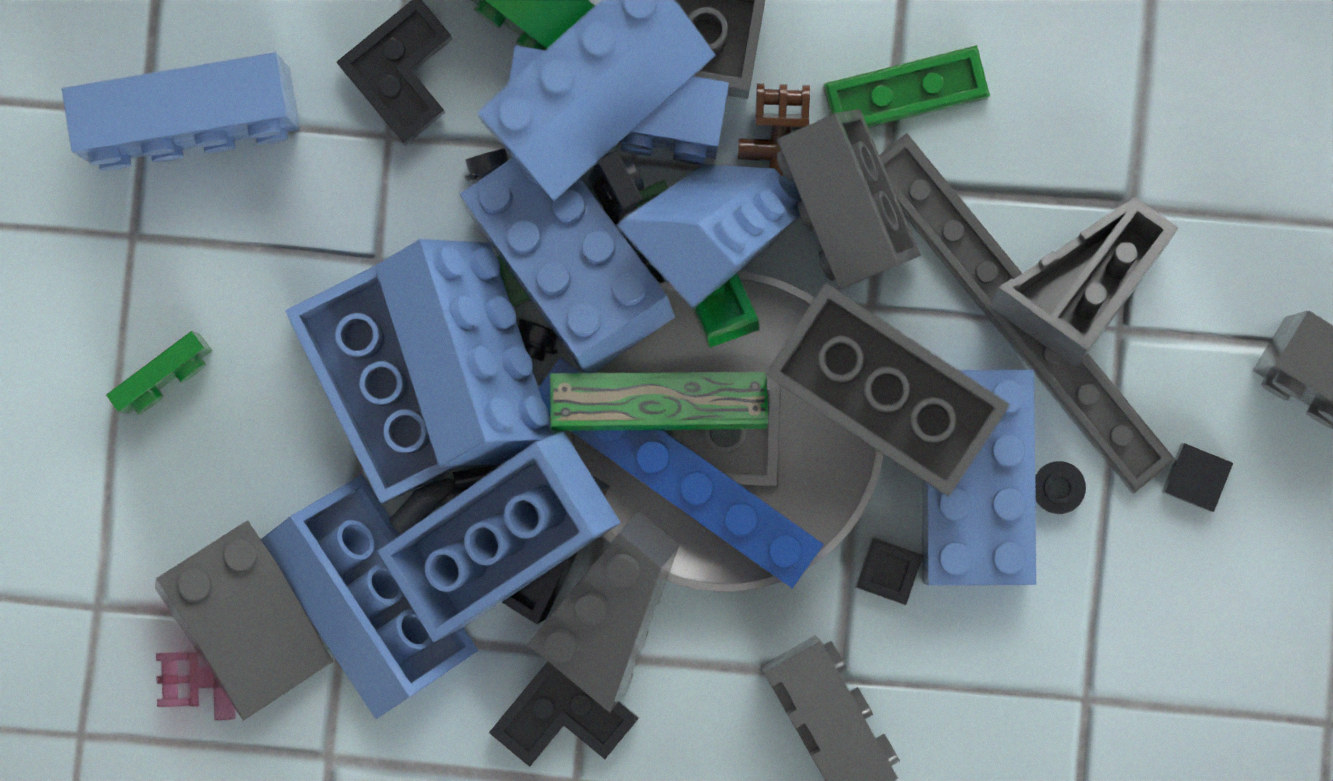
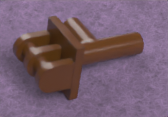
M757 83L755 124L771 126L770 139L739 138L738 159L769 160V168L775 169L781 176H784L777 159V152L781 151L777 139L792 133V127H805L809 125L810 85H802V90H787V84H779V89H765L764 83ZM764 105H778V114L764 113ZM787 106H801L800 115L786 114Z

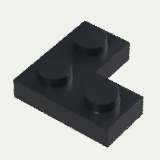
M411 0L336 62L405 146L446 113L413 73L414 70L453 39L451 34L422 0Z
M617 151L597 161L588 180L605 212L617 227L624 218L638 210L637 207L643 200L639 192L644 189V183L632 161L628 160L623 163ZM618 228L646 268L653 265Z
M547 661L490 730L489 734L529 767L563 726L603 759H606L636 723L639 716L621 701L609 713Z

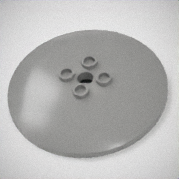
M739 271L737 274L759 319L760 330L709 348L689 303L666 281L660 284V287L668 296L675 318L595 373L766 372L815 298L801 289L773 277ZM767 377L769 423L767 429H741L740 439L730 447H721L716 444L712 438L711 430H664L824 543L808 568L818 563L834 550L858 522L872 497L879 479L884 457L882 452L769 377ZM565 431V434L590 474L610 485L605 498L621 524L603 535L609 543L615 539L636 512L639 511L679 544L667 579L668 582L696 590L714 592L745 591L782 582L573 432Z

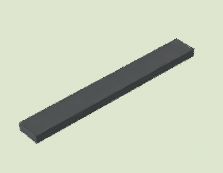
M908 133L880 154L881 160L905 218L1030 370H1034V375L1131 493H1136L1176 459L1088 353L1079 366L1075 368L989 307L998 287L1012 278L1015 279L1022 272Z

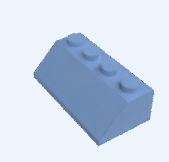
M601 0L482 107L477 114L488 130L546 194L555 201L590 170L598 160L602 159L715 57V53L675 0Z
M704 164L624 218L617 227L692 307H695L767 250L801 217L798 210V202L802 198L795 182L788 181L785 176H781L775 169Z
M360 475L291 515L261 538V540L278 564L306 615L374 718L377 719L479 650L464 628L433 643L378 553L379 549L401 534L391 525L389 514L383 505L380 504L363 475Z

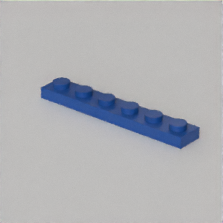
M563 358L558 359L539 386V391L548 409L549 416L550 373H582ZM664 430L571 431L792 589L824 545V543Z

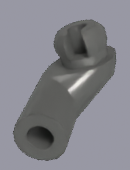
M446 478L415 490L390 517V523L394 529L403 534L425 519L439 505L442 507L461 494L456 493L454 479Z

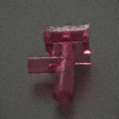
M195 650L156 653V661H161L162 675L156 676V684H162V698L157 699V707L199 706L198 689L213 688L214 720L236 719L235 708L207 667H198V655ZM177 660H187V674H178ZM178 683H188V697H178Z

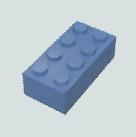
M515 45L508 84L544 53L545 50ZM693 76L620 142L622 145L621 151L641 156H652L653 148L672 151L674 153L673 160L693 165H704L705 157L716 159L729 82Z
M276 52L61 88L71 151L88 161L89 164L99 165L101 171L132 166L130 158L151 156L152 162L180 159L184 157L183 149L204 147V153L225 152L236 148V140L256 138V143L261 145L278 143L288 140L287 132L300 130L291 71L289 66Z
M513 157L460 193L471 218L583 373H595L675 318L666 293L581 178L553 201Z
M418 239L375 266L439 467L505 464L535 442L554 435L553 431L550 430L548 409L542 400L532 370V360L526 352L516 322V312L509 301L500 274V264L493 253L490 243Z
M375 266L285 310L380 504L389 503L461 467H439Z
M959 370L1011 405L949 497L922 480L923 584L1036 585L1034 370Z
M562 431L535 442L379 549L378 553L434 643L464 628L621 524L567 435Z

